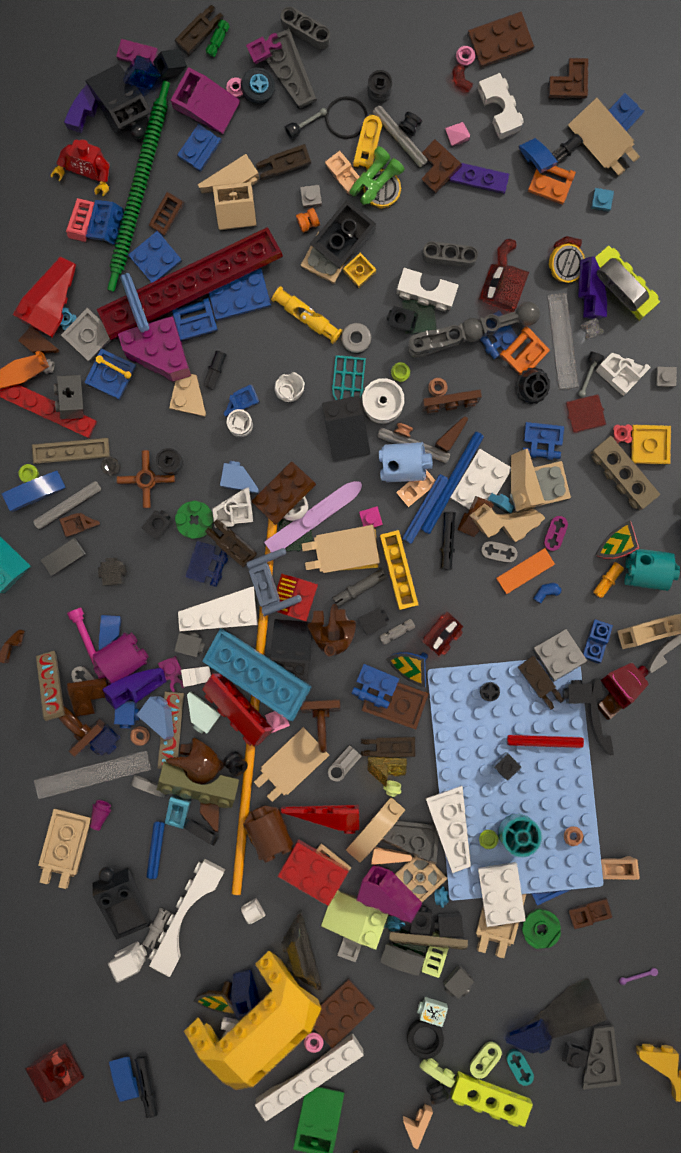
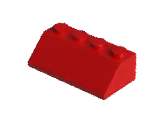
M212 674L202 689L206 693L204 695L210 703H215L218 707L217 711L231 721L230 725L235 731H240L243 734V740L249 746H258L275 729L229 679L221 674Z

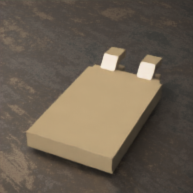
M598 98L591 102L568 124L575 134L577 133L581 136L585 146L604 168L612 167L618 175L625 171L623 166L617 161L622 155L626 153L633 162L640 158L639 154L632 147L634 145L633 138Z
M374 525L316 535L317 537L314 538V542L302 544L303 551L316 550L318 558L317 561L306 562V570L319 568L320 572L328 573L380 563Z
M303 727L261 766L262 774L254 783L260 787L269 779L275 785V788L267 797L273 802L281 793L288 795L329 754L327 752L320 753L318 742Z
M53 809L38 865L41 866L40 869H43L40 883L49 884L52 872L62 874L58 887L68 888L71 877L77 875L91 817Z
M522 894L523 905L525 902L526 894ZM482 905L475 932L477 934L476 937H479L476 950L486 953L488 942H497L495 955L504 958L507 946L514 945L519 922L487 927L484 907Z

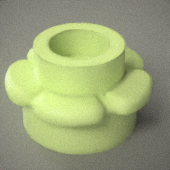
M388 780L383 789L386 790L387 795L396 797L397 794H401L402 785L396 781Z

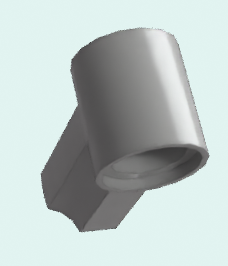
M349 745L336 761L329 766V778L333 781H341L362 756ZM334 767H339L342 770V774L338 778H334L331 775V770Z

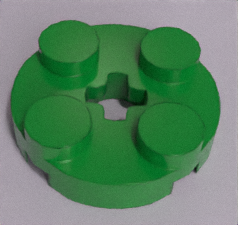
M190 501L183 504L175 516L178 531L190 539H201L208 534L205 530L208 527L211 529L213 527V513L202 502ZM192 515H193L194 517H196V516L198 515V516H199V519H198L199 524L196 525L195 523H193V524L191 525V524H190V521H191V518H190V517H191Z
M537 908L528 913L525 921L522 923L521 930L527 943L534 948H550L558 942L561 936L560 922L555 914L549 910ZM545 924L546 932L537 933V926Z

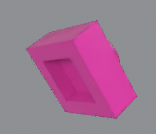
M378 507L359 512L363 527L374 525L375 528L383 525Z

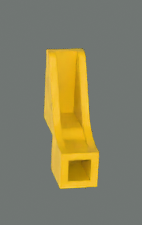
M651 1044L636 1046V1053L642 1061L670 1079L672 1097L675 1101L681 1102V1070L678 1072V1052L669 1045H662L661 1048L654 1047Z

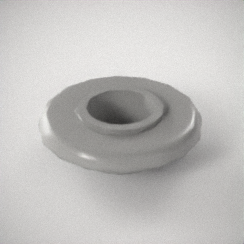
M361 323L349 324L342 332V344L350 352H363L371 343V333ZM359 333L362 336L361 342H352L351 335Z

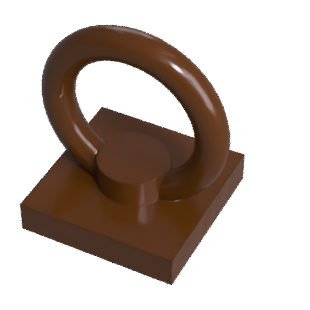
M340 700L303 702L301 705L302 713H312V718H317L320 753H325L327 750L325 718L330 717V712L340 711Z
M64 706L65 715L58 717V719L74 733L73 736L77 739L69 750L75 757L103 730L105 723L99 718L90 727L87 724L83 725Z

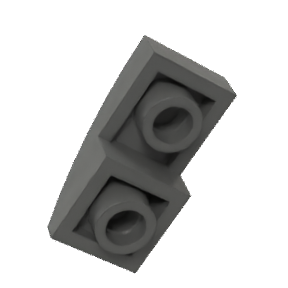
M73 538L41 559V562L52 576L86 553L76 538Z
M388 943L385 946L380 963L419 976L426 957L409 949L405 951Z

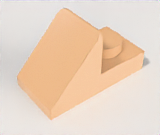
M631 856L621 859H601L603 879H640L637 859Z
M424 1104L423 1108L418 1110L415 1118L417 1121L403 1116L404 1125L416 1149H418L433 1114L432 1107Z

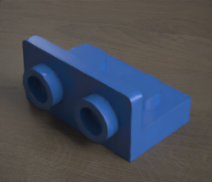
M95 200L86 237L106 241L114 245L124 209L114 202Z

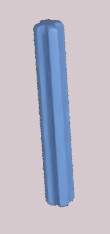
M125 273L120 278L140 332L148 331L149 325L133 280L129 273Z

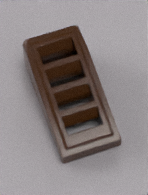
M166 192L149 226L166 235L185 202L170 192ZM169 200L176 203V207L169 204ZM167 207L171 209L173 213L170 214L169 212L165 211L164 208ZM161 213L169 217V220L167 221L160 217ZM156 221H161L165 224V227L163 228L162 226L157 224Z
M465 416L461 418L436 442L435 446L449 453L466 425L468 418Z

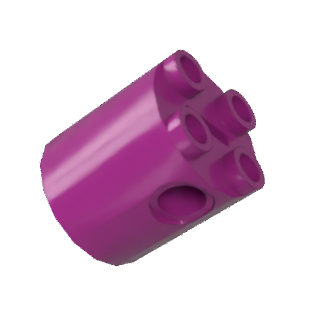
M124 632L120 638L110 642L93 654L94 671L99 678H106L107 683L112 684L126 676L132 675L135 670L147 664L149 656L143 648L139 649L136 644L138 640L132 632L130 634Z

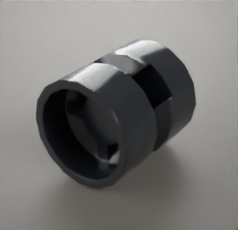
M376 70L368 78L367 93L372 102L382 104L390 99L392 94V77L387 71Z
M165 448L159 451L156 456L158 468L166 475H177L181 472L184 462L176 450Z

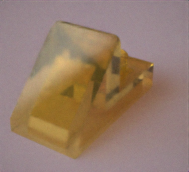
M368 757L367 771L385 787L387 786V775H406L407 759Z

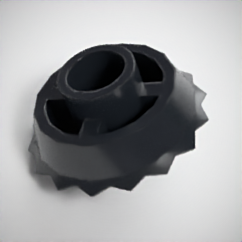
M529 367L522 372V375L518 376L516 391L519 393V398L530 404L539 403L544 400L550 389V379L543 369Z

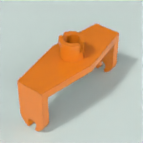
M36 351V355L14 360L1 368L0 389L25 383L47 369L49 365L44 353Z

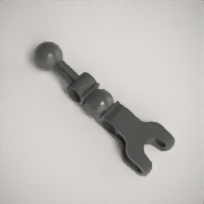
M528 301L521 303L517 310L501 316L489 314L484 319L483 317H480V319L469 318L460 323L459 326L452 325L437 330L421 332L410 338L408 352L413 358H422L456 346L461 341L463 343L466 341L477 342L487 334L493 335L499 328L520 322L525 326L533 325L539 320L540 310L535 303ZM487 321H494L496 327L493 329L488 328L486 325ZM455 331L459 334V338L453 340L449 337V333ZM415 345H422L420 348L415 347Z

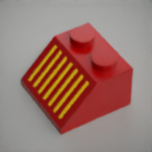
M281 574L277 587L280 602L296 595H300L302 601L277 612L307 621L318 584Z

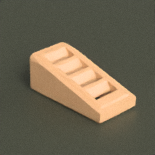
M374 847L371 864L374 865L412 861L410 853L381 847Z

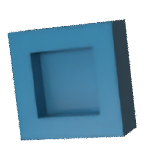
M595 188L591 209L610 212L614 191Z
M491 493L488 498L490 502L504 511L511 513L514 509V506L509 503L510 499L503 494L498 496Z

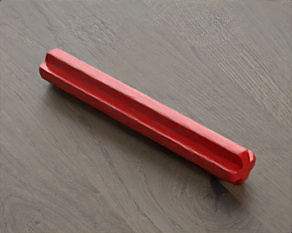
M508 735L507 745L583 748L584 739L582 737Z

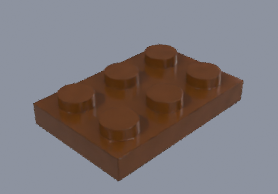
M522 11L468 30V36L480 68L534 49V44Z
M481 389L425 398L421 403L422 412L427 411V414L438 413L439 409L446 408V411H453L458 406L463 405L465 408L475 407L482 398Z
M291 461L251 502L276 525L316 486V483Z
M398 683L393 696L385 694L383 697L384 700L390 702L387 709L381 706L378 708L374 706V703L365 700L362 711L417 729L429 693ZM369 687L368 693L378 696L379 691Z
M348 978L320 1004L322 1009L313 1028L333 1048L375 1009V1006Z

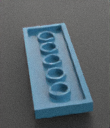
M222 628L219 629L202 661L289 721L294 720L311 689L310 685Z

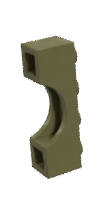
M164 761L156 790L167 795H179L183 799H195L204 804L212 803L221 808H232L239 779L220 775L213 783L200 785L189 780L183 769L172 766Z

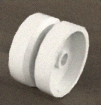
M387 378L372 381L365 388L362 395V409L365 415L371 421L378 424H388L395 421L401 414L404 406V393L401 387L395 381ZM381 398H384L386 403H380Z

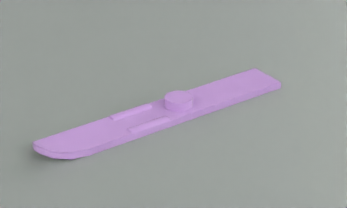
M361 482L347 483L309 509L303 518L291 522L264 542L270 552L281 548L285 549L352 501L361 490Z

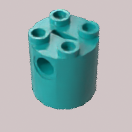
M640 548L630 553L625 561V568H628V574L626 573L624 584L669 591L673 580L677 581L680 574V566L675 563L674 553Z
M523 814L507 816L501 822L498 830V838L501 844L512 855L518 857H527L534 854L542 841L539 826Z

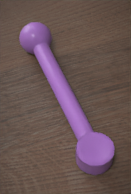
M651 968L650 971L628 978L621 977L619 983L625 985L629 981L642 977L656 976L658 970Z

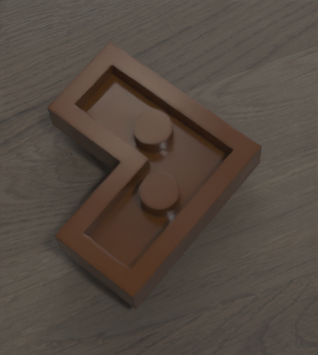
M569 58L568 77L550 76L549 98H587L588 58Z
M434 139L422 152L427 160L434 165L422 177V181L436 194L462 167V164Z
M106 678L67 683V690L75 716L95 714L93 699L105 698L103 689L108 686Z

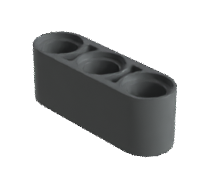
M293 7L283 8L281 11V25L285 30L290 29L293 35L317 49L324 50L330 45V31L326 26ZM289 16L294 18L292 21L285 20ZM303 26L310 27V29L307 31H304L301 28ZM320 35H324L327 38L324 40H319L317 37Z
M429 241L424 245L422 257L428 263L469 268L475 265L478 251L472 246ZM428 249H434L436 251V254L434 256H430L427 254L426 251ZM452 251L455 257L448 258L445 253ZM470 253L474 259L466 260L464 255Z
M610 258L597 270L598 278L629 310L635 312L649 299L647 290L618 260Z

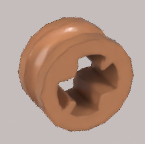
M397 423L398 428L394 432L410 438L411 435L409 433L413 431V428Z

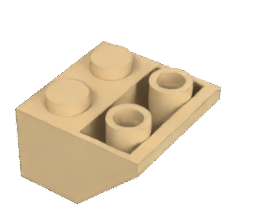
M251 182L213 186L219 230L257 226Z

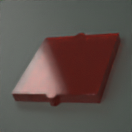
M599 394L566 402L569 413L568 419L571 421L573 433L606 425L603 413L604 408L601 405Z

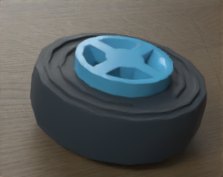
M253 68L245 73L241 81V90L247 100L260 104L272 97L275 91V82L273 76L265 69Z

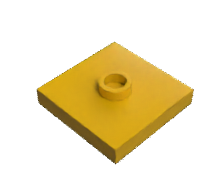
M632 425L631 460L635 464L669 465L671 426Z

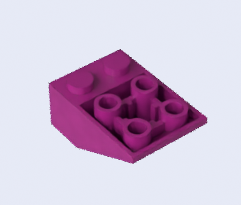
M189 67L170 100L173 109L221 134H224L241 102L211 79Z
M374 864L363 879L357 901L365 906L373 907L384 914L393 915L401 921L412 923L422 905V902L392 871Z

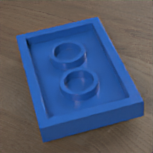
M261 268L209 292L216 321L271 306Z

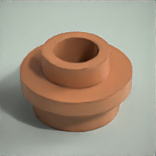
M441 378L431 380L428 386L430 394L434 397L445 395L448 388L445 380ZM435 385H440V386H441V390H440V391H436V390L434 389V386H435Z
M138 726L131 731L130 738L135 745L142 746L149 741L150 733L147 728ZM139 732L143 733V739L137 738Z
M571 826L565 830L563 837L568 845L577 846L583 840V833L578 827ZM573 832L576 833L574 840L570 839V834Z

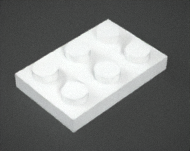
M479 449L450 499L467 509H470L475 496L489 501L488 498L491 493L497 495L511 472V467Z
M512 862L479 867L478 873L486 926L490 927L525 921L517 863Z

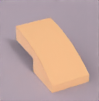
M338 151L325 164L350 196L349 191L360 176L352 168L351 163Z
M426 470V480L409 481L396 493L410 507L431 489L435 479Z

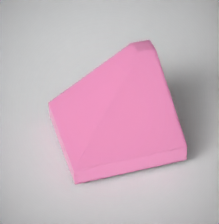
M463 122L445 128L451 146L469 141L470 134Z

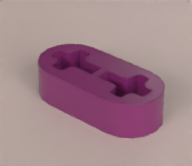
M556 516L549 523L543 545L548 551H556L562 544L568 527V522L563 516ZM561 520V524L564 526L559 528L558 532H555L556 525H554V522ZM553 535H556L555 542L557 543V546L554 545L551 548L549 547L550 543H548L547 541L551 540L553 538Z

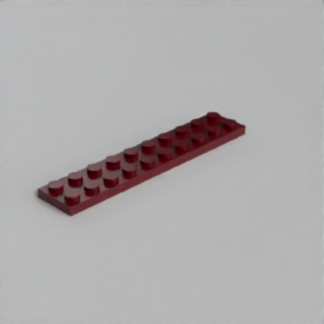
M266 227L137 289L136 291L147 322L282 258L283 254L269 228ZM127 295L97 309L110 340L118 337V334L123 331L138 327Z

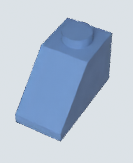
M229 461V464L224 463L220 482L222 488L238 491L249 488L250 493L259 494V489L244 467L240 466L241 463Z
M160 696L150 697L137 713V716L164 740L172 739L174 736L171 708L167 705L168 702Z

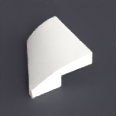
M611 353L596 369V372L624 396L651 367L647 364L645 366L636 364L632 359H625L618 354Z
M249 488L243 489L212 509L214 521L218 519L226 527L234 526L237 523L253 522Z

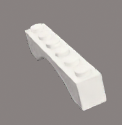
M204 859L203 863L199 862L194 870V873L197 874L194 880H189L185 888L188 891L185 898L180 897L176 905L179 908L176 915L172 914L167 922V925L170 926L167 933L162 932L158 940L161 943L158 950L154 948L149 957L152 960L149 965L150 967L169 977L171 976L181 956L179 932L184 915L199 898L216 889L225 871L224 868Z
M350 1034L305 1070L258 1096L255 1102L256 1108L264 1120L268 1121L364 1056L362 1046L354 1034Z

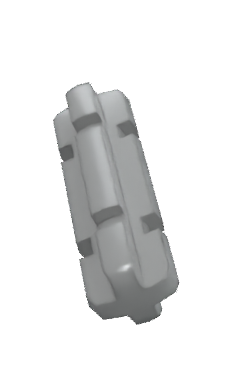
M409 619L403 625L400 624L389 630L387 634L380 635L379 638L382 644L385 645L391 642V639L394 640L405 634L406 631L414 629L415 624Z

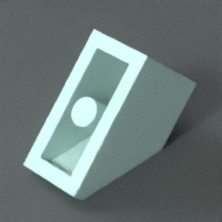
M191 691L187 694L191 722L194 724L193 728L201 734L203 732L208 733L221 714Z

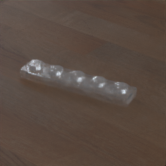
M567 293L548 295L547 303L558 390L578 388Z

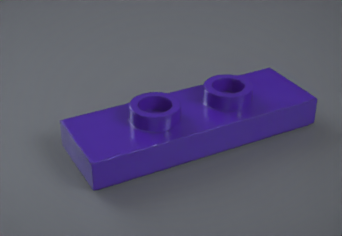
M461 163L462 167L450 178V182L505 194L509 173Z

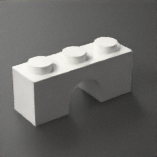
M498 73L479 81L477 89L484 105L497 103L503 109L502 113L494 116L492 122L499 140L520 132L524 123L523 117L520 112L517 113L516 102L513 95L510 96L507 90L509 87L506 79L502 78L501 74Z
M407 268L403 269L396 292L400 298L405 300L412 298L425 306L431 304L440 311L451 310L458 284L440 279L439 285L435 290L426 291L420 285L422 273Z
M138 941L117 951L114 955L115 958L110 961L109 966L117 982L138 972L145 962L147 952L145 947L140 945Z

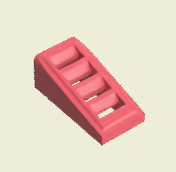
M77 198L66 229L68 238L86 242V234L95 202ZM80 207L86 208V209H89V210H88V211L80 210Z

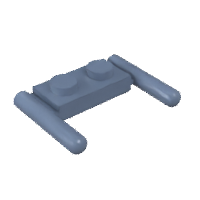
M284 548L247 562V567L250 570L249 573L264 616L302 601L301 596L296 595L280 602L270 567L267 564L269 561L286 555Z

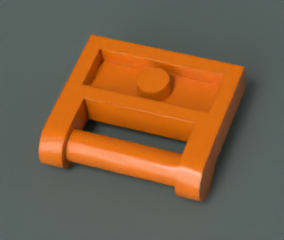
M557 166L546 170L566 178V182L563 183L542 175L536 169L528 192L563 205L576 172L573 170L567 171Z
M527 326L521 330L522 333L514 342L499 354L519 375H522V372L529 367L534 368L550 351ZM528 337L531 341L514 359L511 355Z

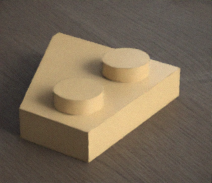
M191 374L190 377L175 381L170 409L206 417L197 375Z

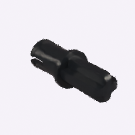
M576 133L566 143H561L560 147L552 153L558 161L557 164L566 156H571V152L583 144V139L579 134Z
M218 350L215 351L211 365L208 366L209 371L204 381L205 387L214 389L219 374L222 373L221 369L227 354Z

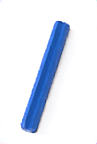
M441 474L438 475L402 537L404 541L410 544L414 541L448 482L447 477Z

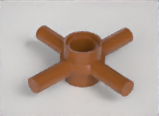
M149 450L142 451V470L136 476H117V484L136 483L142 489L143 508H151L150 489L156 483L175 482V475H155L150 470ZM144 475H150L151 477L148 484H142L141 479Z

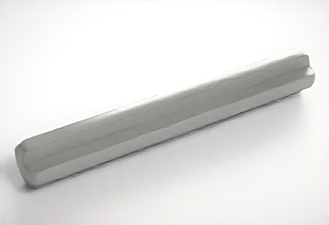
M380 105L373 110V115L381 119L382 125L420 168L427 163V158Z
M380 428L378 438L393 444L419 443V441L384 428ZM424 444L425 453H431L433 459L444 463L449 461L450 453Z
M94 481L33 521L37 529L43 528L101 491L98 482Z

